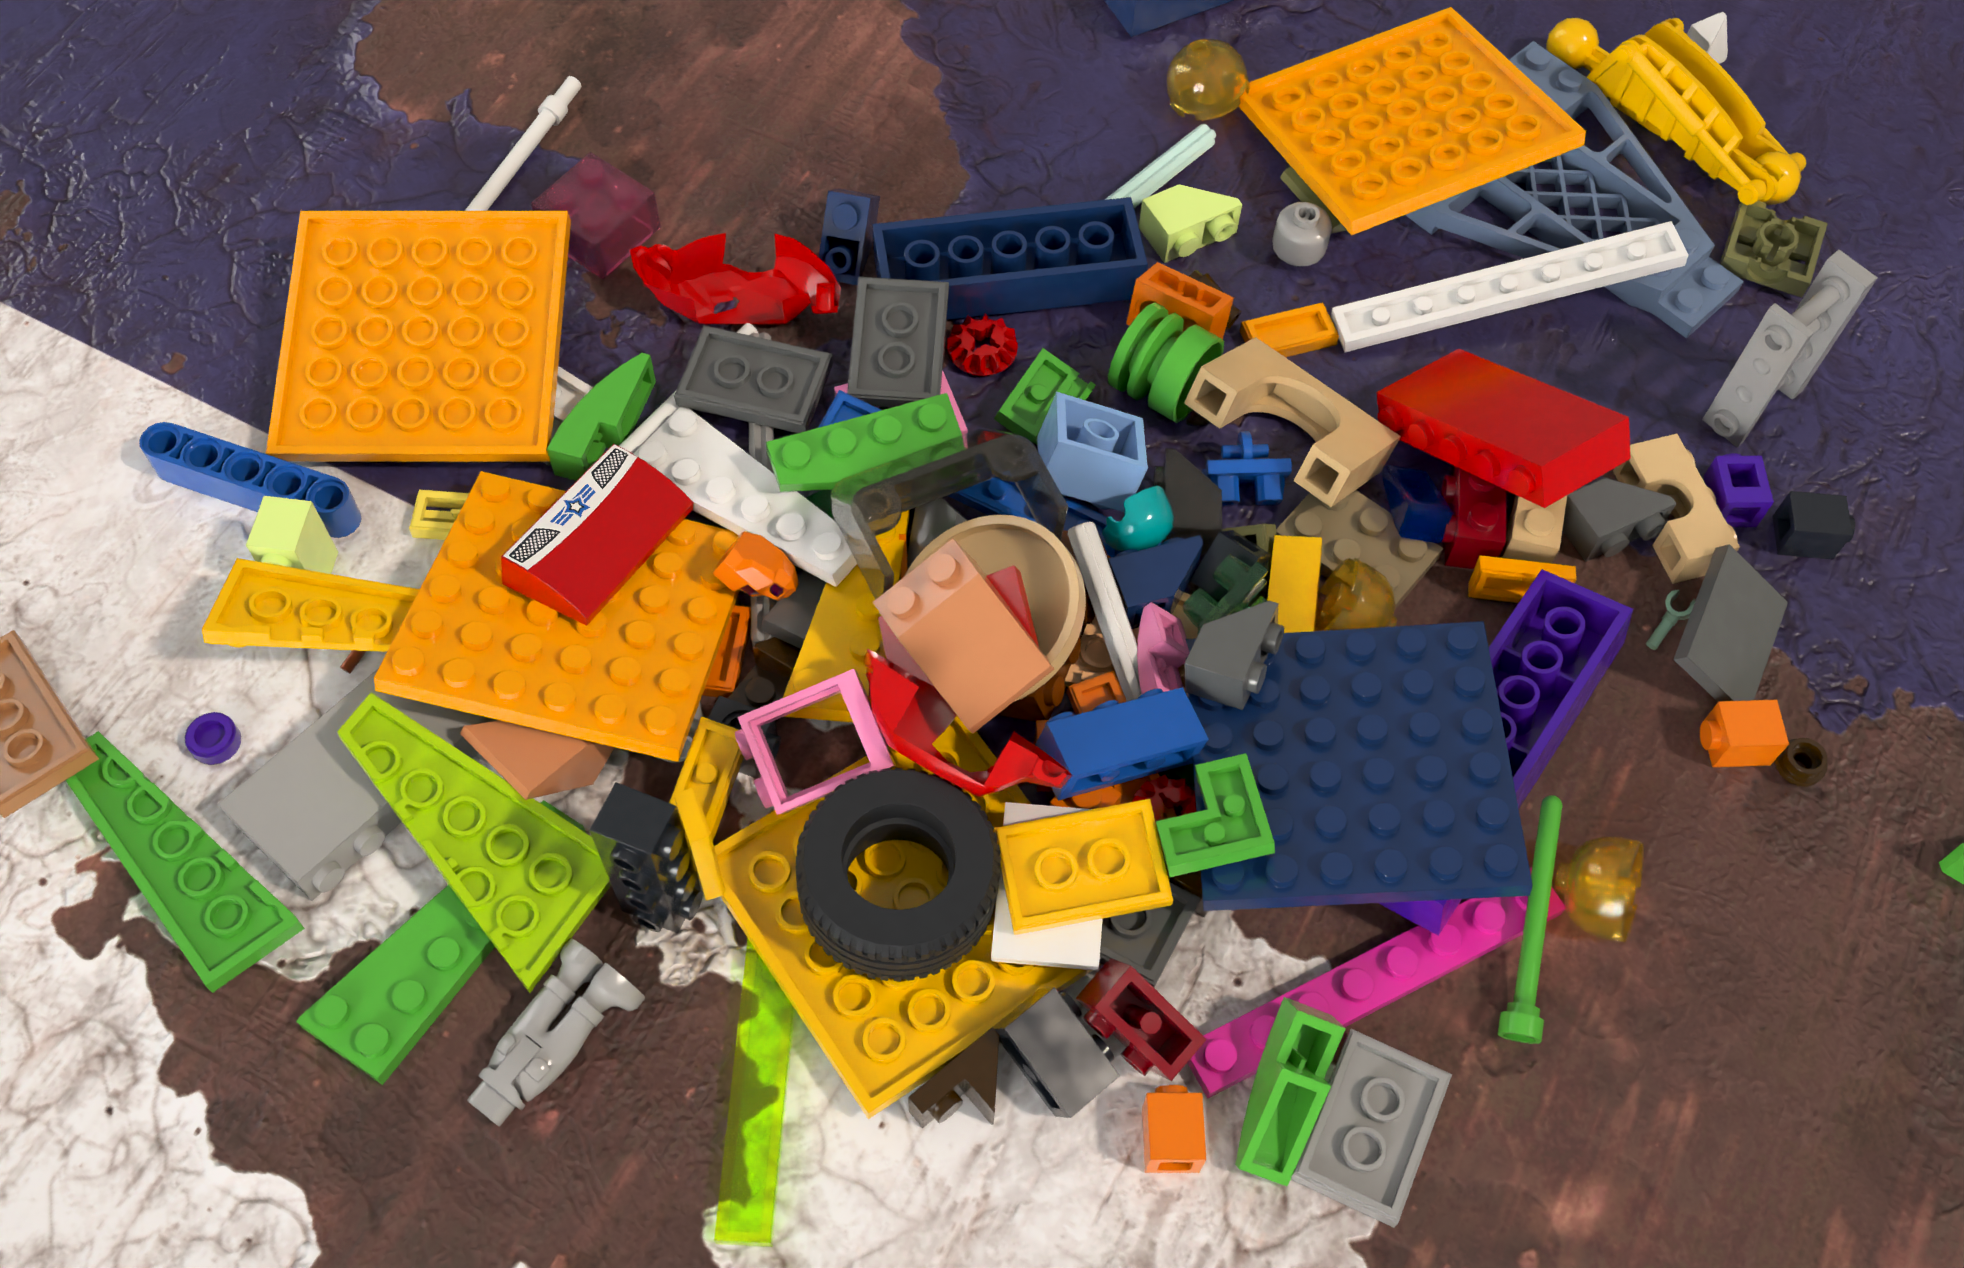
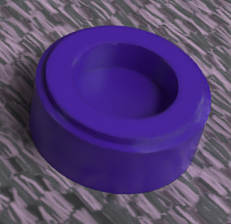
M218 712L199 716L188 726L185 733L187 749L196 760L208 765L220 764L229 760L238 751L241 744V733L229 716Z

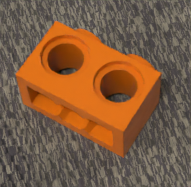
M1157 262L1136 279L1126 324L1130 326L1147 305L1156 302L1168 310V315L1176 313L1184 319L1183 332L1188 327L1196 324L1223 340L1234 297Z

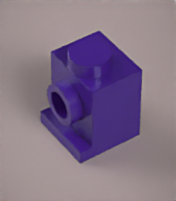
M1737 453L1716 456L1703 476L1705 485L1715 495L1716 504L1725 521L1732 527H1757L1774 503L1762 456H1742Z

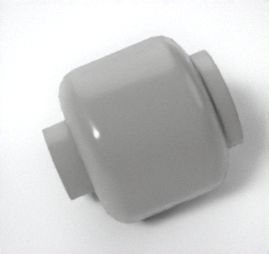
M1296 202L1287 205L1279 213L1272 238L1274 252L1281 260L1293 266H1310L1317 263L1324 257L1332 232L1330 216L1324 209L1309 202Z

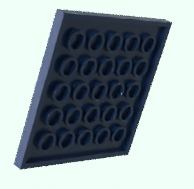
M1484 621L1284 633L1278 652L1275 655L1268 653L1264 662L1267 665V670L1261 690L1258 694L1250 693L1243 710L1188 693V699L1209 739L1200 753L1193 756L1196 812L1206 810L1197 781L1195 765L1246 753L1275 842V853L1200 870L1203 911L1530 896L1533 884ZM1196 638L1185 639L1189 652L1191 651Z

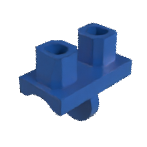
M1240 431L1237 445L1221 446L1222 459L1237 458V460H1208L1206 469L1201 470L1202 485L1209 484L1210 497L1214 507L1238 505L1240 502L1239 484L1254 483L1255 505H1279L1283 500L1285 480L1292 472L1291 458L1253 459L1268 458V444H1253L1250 431Z

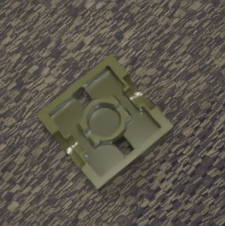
M1757 201L1752 205H1745L1740 202L1719 264L1737 277L1802 298L1811 284L1828 223L1808 216H1804L1802 219L1792 217L1789 220H1781L1776 216V211L1766 208L1767 203ZM1795 260H1803L1805 261V264L1796 262Z

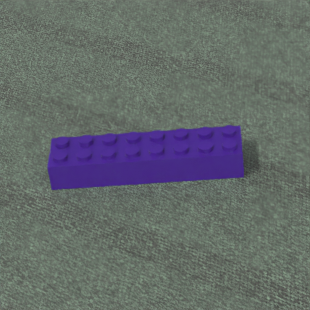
M1541 569L1489 646L1518 809L1622 648L1633 609ZM1462 899L1378 904L1439 936Z

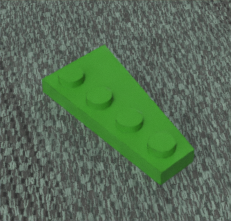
M947 393L766 442V450L780 492L842 489L843 485L868 484V488L887 487L890 483L915 482L916 486L936 485V481H958L959 484L976 483L977 479L976 471Z

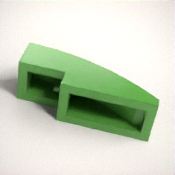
M640 353L619 366L597 383L572 409L559 426L546 449L554 475L577 481L603 455L606 448H610L613 444L619 446L633 432L656 383L650 354Z
M1283 998L1268 1036L1250 1093L1235 1164L1238 1169L1288 1186L1331 1088V1085L1324 1078L1346 1029L1331 1014L1292 999Z

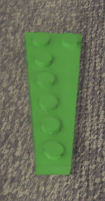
M99 731L87 738L99 759L66 779V782L200 979L212 993L305 929L291 911L259 881L254 879L227 851L222 849L195 821L174 804L163 791L152 783Z
M544 800L541 802L542 805L586 833L582 824ZM448 884L307 1009L296 1022L308 1033L383 1085L495 946Z

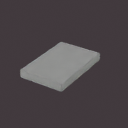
M1350 1029L1328 1082L1331 1088L1291 1180L1394 1228L1400 1220L1452 1074Z

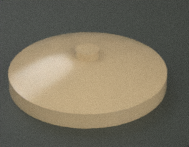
M1013 515L977 517L960 523L935 538L915 558L905 576L952 538L977 562L986 576L1013 565L1017 567L1021 572L1039 648L1054 667L1051 673L1015 700L1017 701L1044 685L1057 673L1071 654L1079 638L1085 617L1086 595L1084 581L1080 569L1069 550L1052 532L1042 525Z

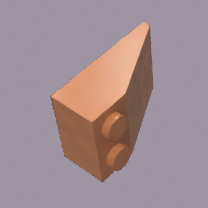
M954 538L873 601V604L897 639L972 734L1054 670V667L977 562Z

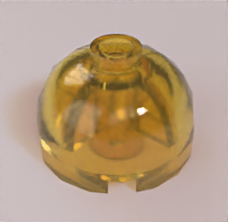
M1198 39L1186 45L1173 56L1166 74L1168 96L1172 109L1181 117H1184L1183 112L1195 114L1196 120L1205 121L1218 118L1235 110L1241 104L1239 97L1244 91L1248 94L1250 90L1247 68L1242 56L1229 43L1219 39Z
M1347 558L1333 570L1319 591L1326 595L1321 611L1318 608L1316 609L1314 631L1393 627L1397 624V618L1393 616L1395 610L1393 587L1384 575L1356 558L1354 560Z
M1602 836L1588 840L1578 847L1573 854L1570 864L1563 862L1559 864L1555 881V892L1564 894L1567 914L1572 922L1585 933L1610 941L1626 942L1628 940L1637 910V904H1633L1636 888H1641L1644 863L1643 843L1631 838Z

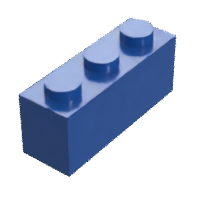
M1181 687L1163 692L1162 689H1153L1140 695L1135 700L1120 704L1117 700L1107 701L1098 705L1092 711L1074 715L1072 712L1058 714L1046 722L1035 746L1059 762L1072 774L1071 778L1061 789L1052 787L1059 801L1192 764L1193 756L1200 753L1209 739L1184 688Z

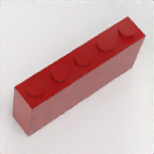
M1457 349L1376 392L1379 411L1378 421L1401 436L1399 440L1543 508L1548 507L1631 459L1628 416L1462 349Z

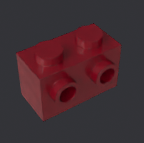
M1455 467L1452 476L1445 475L1442 483L1441 502L1446 503V514H1444L1441 523L1440 541L1445 542V566L1474 569L1480 555L1499 557L1506 543V490Z
M1112 958L1105 963L1075 998L1088 1011L1082 1017L1084 1021L1104 1039L1107 1040L1111 1035L1117 1038L1126 1047L1120 1055L1143 1076L1152 1071L1172 1081L1207 1040L1131 965Z

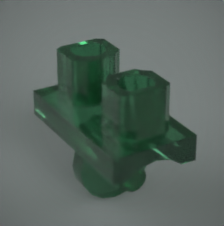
M1231 554L1228 555L1213 573V579L1229 591L1218 603L1204 590L1199 588L1183 604V612L1198 628V634L1203 624L1250 608L1248 604L1266 586L1267 582L1264 577L1267 575L1268 570L1257 561L1250 567ZM1260 596L1251 607L1264 603L1267 600Z

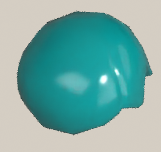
M1153 486L1128 497L1124 501L1125 516L1123 520L1116 521L1111 516L1107 517V527L1102 530V535L1110 547L1120 552L1129 549L1140 551L1158 546L1172 530L1174 521L1172 507L1163 488Z

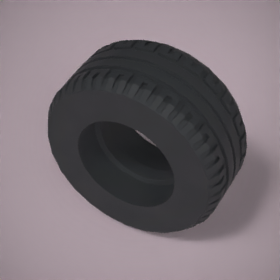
M886 768L882 769V772L877 770L869 771L867 775L863 773L858 775L857 779L851 778L845 781L844 785L840 784L834 789L835 792L828 793L825 796V800H821L816 806V810L811 812L809 820L805 822L803 832H801L799 837V844L797 845L796 882L798 899L803 920L808 925L811 936H815V942L823 947L824 952L828 956L832 955L834 961L842 962L843 966L848 970L853 969L857 974L863 975L865 973L869 978L875 979L878 977L884 981H888V978H894V981L900 982L901 979H907V981L915 980V977L918 976L920 979L926 978L928 974L935 975L939 973L942 968L944 970L950 968L953 962L958 963L963 955H967L972 951V946H976L980 937L986 932L987 925H989L995 909L1001 864L1000 848L997 844L996 833L993 832L994 827L990 821H987L988 817L985 811L980 810L981 806L976 801H972V797L967 792H963L961 787L953 786L951 782L941 779L936 774L928 775V772L923 770L918 772L915 769L909 768L908 770H903V768L890 770ZM888 840H907L927 847L942 860L948 870V882L939 895L921 906L903 910L887 909L868 902L851 887L847 875L848 868L862 851L874 844Z

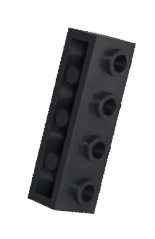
M615 782L589 831L621 910L633 915L632 919L638 925L650 931L660 932L662 928L678 934L685 919L692 920L696 915L702 902L703 891L700 890L697 872L693 864L691 851L688 847L685 830L683 829L677 806Z

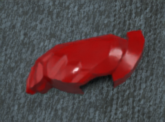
M726 233L697 239L678 250H672L667 245L655 244L649 248L641 245L630 249L633 268L642 279L644 286L648 287L664 306L698 324L742 326L745 323L752 325L786 324L799 315L809 304H811L812 312L816 314L837 313L841 287L832 271L808 247L794 238L774 233L776 248L775 267L765 272H747L735 266L723 264ZM733 297L739 300L736 308L714 314V308L718 303L732 301Z
M867 649L864 664L867 667L866 677L869 683V698L871 699L873 716L887 745L903 756L978 797L1003 791L1005 788L1021 782L1061 789L1071 778L1072 774L1064 766L1015 732H1013L994 765L986 771L969 772L950 763L932 743L957 716L935 686L910 674L905 669L872 650Z

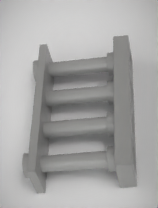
M1841 250L1836 251L1827 259L1792 315L1776 303L1768 309L1702 420L1711 426L1716 433L1725 437L1738 448L1744 442L1777 390H1780L1791 400L1804 390L1878 277Z

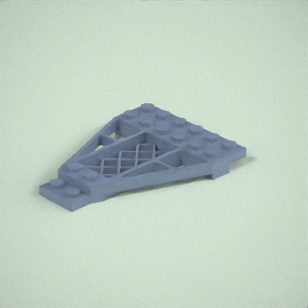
M1532 41L1509 59V61L1573 120L1589 108L1614 142L1602 152H1594L1585 145L1559 156L1542 161L1551 162L1552 169H1534L1532 165L1413 211L1406 216L1431 235L1440 228L1522 258H1529L1603 239L1602 231L1621 232L1623 234L1672 221L1688 253L1685 266L1604 287L1628 305L1654 314L1687 339L1739 291L1744 281L1709 257L1715 246L1598 85ZM1619 154H1623L1648 190L1609 162ZM1514 183H1525L1526 191ZM1536 184H1554L1556 192L1537 191ZM1566 185H1583L1585 193L1566 192ZM1481 196L1516 223L1506 230L1459 212ZM1547 207H1558L1559 215ZM1569 207L1587 208L1588 216L1570 215ZM1599 208L1617 209L1618 217L1600 216ZM1579 230L1591 231L1592 239ZM1529 231L1542 242L1523 236V234Z

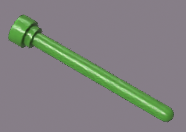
M1554 795L1546 796L1541 802L1531 872L1533 886L1527 901L1514 1000L1507 1003L1506 1011L1500 1013L1498 1035L1500 1037L1529 1044H1539L1542 1042L1544 1020L1539 1017L1540 1008L1536 1007L1535 1003L1562 814V801Z

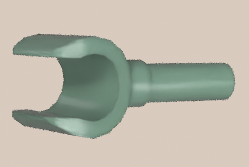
M1680 590L1671 591L1667 595L1665 600L1667 612L1646 642L1649 648L1656 650L1678 620H1686L1690 617L1695 604V598L1687 610L1678 612L1671 605L1678 597Z

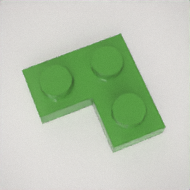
M1246 753L1195 765L1196 777L1206 810L1156 821L1158 836L1170 877L1275 853V842Z

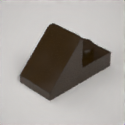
M776 637L756 643L753 647L756 664L728 699L755 709L782 699L801 649Z
M993 1027L990 1028L908 1097L909 1113L922 1128L933 1119L938 1123H942L952 1116L962 1105L963 1100L961 1096L963 1094L970 1099L991 1125L994 1124L999 1034Z

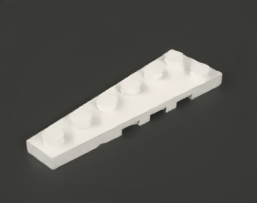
M680 407L633 453L676 484L694 502L693 511L737 535H740L742 532H748L763 536L782 550L793 565L834 587H837L866 555L861 540L797 491L780 492L774 473L689 408Z

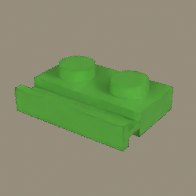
M1042 348L1002 405L994 420L1030 445L1032 442L1037 445V436L1056 391L1086 400L1096 384L1091 381L1089 384L1078 377L1080 373Z

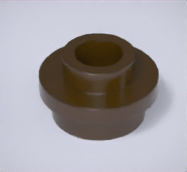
M1809 738L1788 740L1789 745L1775 760L1778 772L1785 780L1797 786L1808 787L1817 784L1827 772L1828 758L1826 751L1818 742ZM1795 760L1802 762L1805 768L1799 766Z

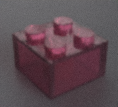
M592 152L587 154L531 203L533 211H568L571 219L568 257L601 279L607 277L631 255L630 249L641 246L661 228L655 193Z

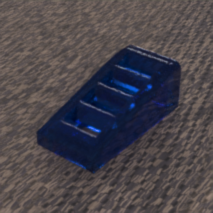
M1392 465L1384 466L1381 475L1393 522L1400 537L1440 543L1443 540L1446 524H1449L1453 511L1427 472Z

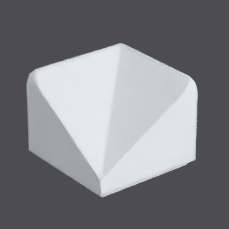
M1724 12L1717 13L1692 24L1687 33L1690 39L1704 49L1718 64L1724 62L1728 53L1727 15Z

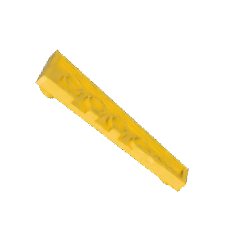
M890 483L887 487L868 488V484L862 485L846 530L863 542L866 555L837 587L826 582L783 698L855 669L871 704L869 683L866 677L867 667L864 664L867 649L886 659L878 617L882 615L873 604V601L901 580L900 573L904 540H899V534H906L907 536L912 499V483ZM842 693L784 716L853 723Z
M237 558L202 627L204 643L229 645L236 648L268 646L387 652L419 589Z

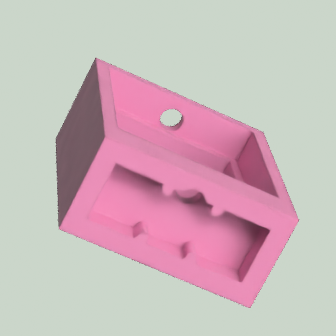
M855 669L737 717L742 728L735 731L739 748L746 761L754 758L761 774L760 778L754 780L759 797L766 809L774 806L777 815L784 814L825 797L828 793L835 792L834 789L840 784L844 785L845 781L851 778L857 779L858 775L863 773L867 775L869 771L875 770L882 772V769L896 767L886 740L873 716L871 704L861 679ZM842 693L870 762L789 796L761 726Z

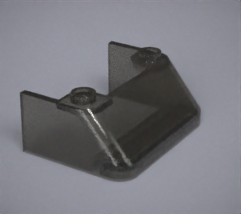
M980 428L846 477L834 486L831 492L832 514L875 600L890 589L894 583V572L875 536L893 529L900 521L902 512L995 477L1004 481L1015 482L1036 522L1047 528L1061 541L1068 505L1031 441L1020 435L992 428Z

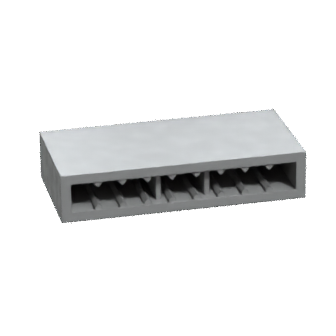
M376 670L228 794L218 805L232 823L313 901L322 892L330 891L336 887L343 879L345 872L361 857L374 853L384 842L385 836L402 822L337 733L340 727L371 692L472 759L479 753L460 735L462 728L465 725L495 721L497 719L375 691L374 676L377 672Z

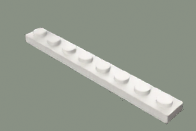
M1672 221L1333 307L1331 319L1339 334V340L1345 353L1682 267L1686 264L1688 253Z

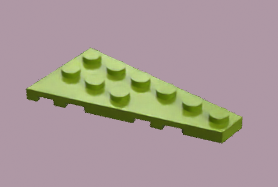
M371 692L337 731L341 741L528 992L531 993L558 957L562 947L573 937L611 886L593 838L535 799L525 800L506 780Z

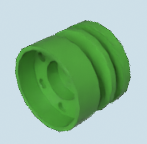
M1154 302L1147 305L1137 315L1120 341L1111 361L1108 384L1121 392L1127 390V395L1137 401L1149 393L1148 407L1178 423L1184 420L1193 410L1184 402L1201 366L1223 354L1224 341L1196 324L1188 327L1183 332L1184 319L1176 313L1168 315V310L1165 307Z

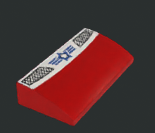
M613 444L501 556L502 584L587 626L693 510L694 502L656 468L631 452Z

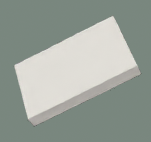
M1005 802L1003 826L1092 809ZM1000 866L991 961L1098 971L1102 919L1014 935Z

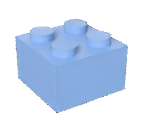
M1056 391L1037 436L1038 487L1044 488L1057 496H1071L1090 502L1100 509H1114L1125 513L1124 501L1136 494L1148 469L1143 418Z

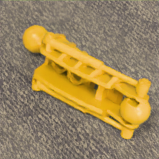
M1581 18L1564 19L1548 34L1547 51L1575 70L1582 67L1589 70L1590 73L1587 78L1597 84L1603 94L1611 99L1610 103L1612 106L1665 141L1672 139L1686 152L1684 155L1689 161L1694 160L1714 180L1720 178L1738 191V198L1743 204L1752 205L1757 201L1767 203V205H1776L1788 201L1797 191L1801 180V171L1806 167L1805 157L1797 152L1788 154L1765 128L1766 123L1744 91L1721 65L1690 39L1684 32V24L1680 19H1666L1654 25L1644 35H1635L1622 42L1611 53L1599 47L1597 30L1589 21Z

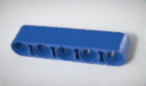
M169 422L151 425L142 433L139 439L140 448L158 476L166 482L258 512L264 496L312 501L330 537L334 538L346 537L354 533L360 526L362 520L361 512L349 487L339 478Z

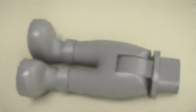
M572 938L561 949L560 959L562 965L557 976L550 975L543 983L544 987L498 1042L488 1066L478 1074L483 1081L467 1099L469 1103L499 1127L516 1107L521 1111L526 1105L522 1102L521 1098L526 1102H530L564 1072L581 1049L593 1027H596L604 1018L602 1015L604 1011L610 1007H619L627 1011H633L645 999V996L607 963L603 964L593 952ZM586 982H591L583 996L579 995L569 1012L554 1029L549 1031L550 1026L565 1006L569 1005L575 998V992Z

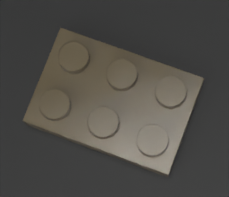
M1357 490L1332 507H1329L1309 493L1276 529V534L1282 536L1322 537L1320 574L1386 619L1390 617L1435 564L1443 551L1441 546Z

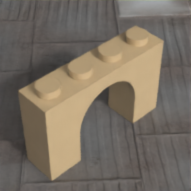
M1256 337L1201 366L1184 404L1219 429L1240 416L1251 412L1274 414L1301 427L1316 443L1312 445L1294 482L1329 507L1334 506L1379 474L1401 436Z

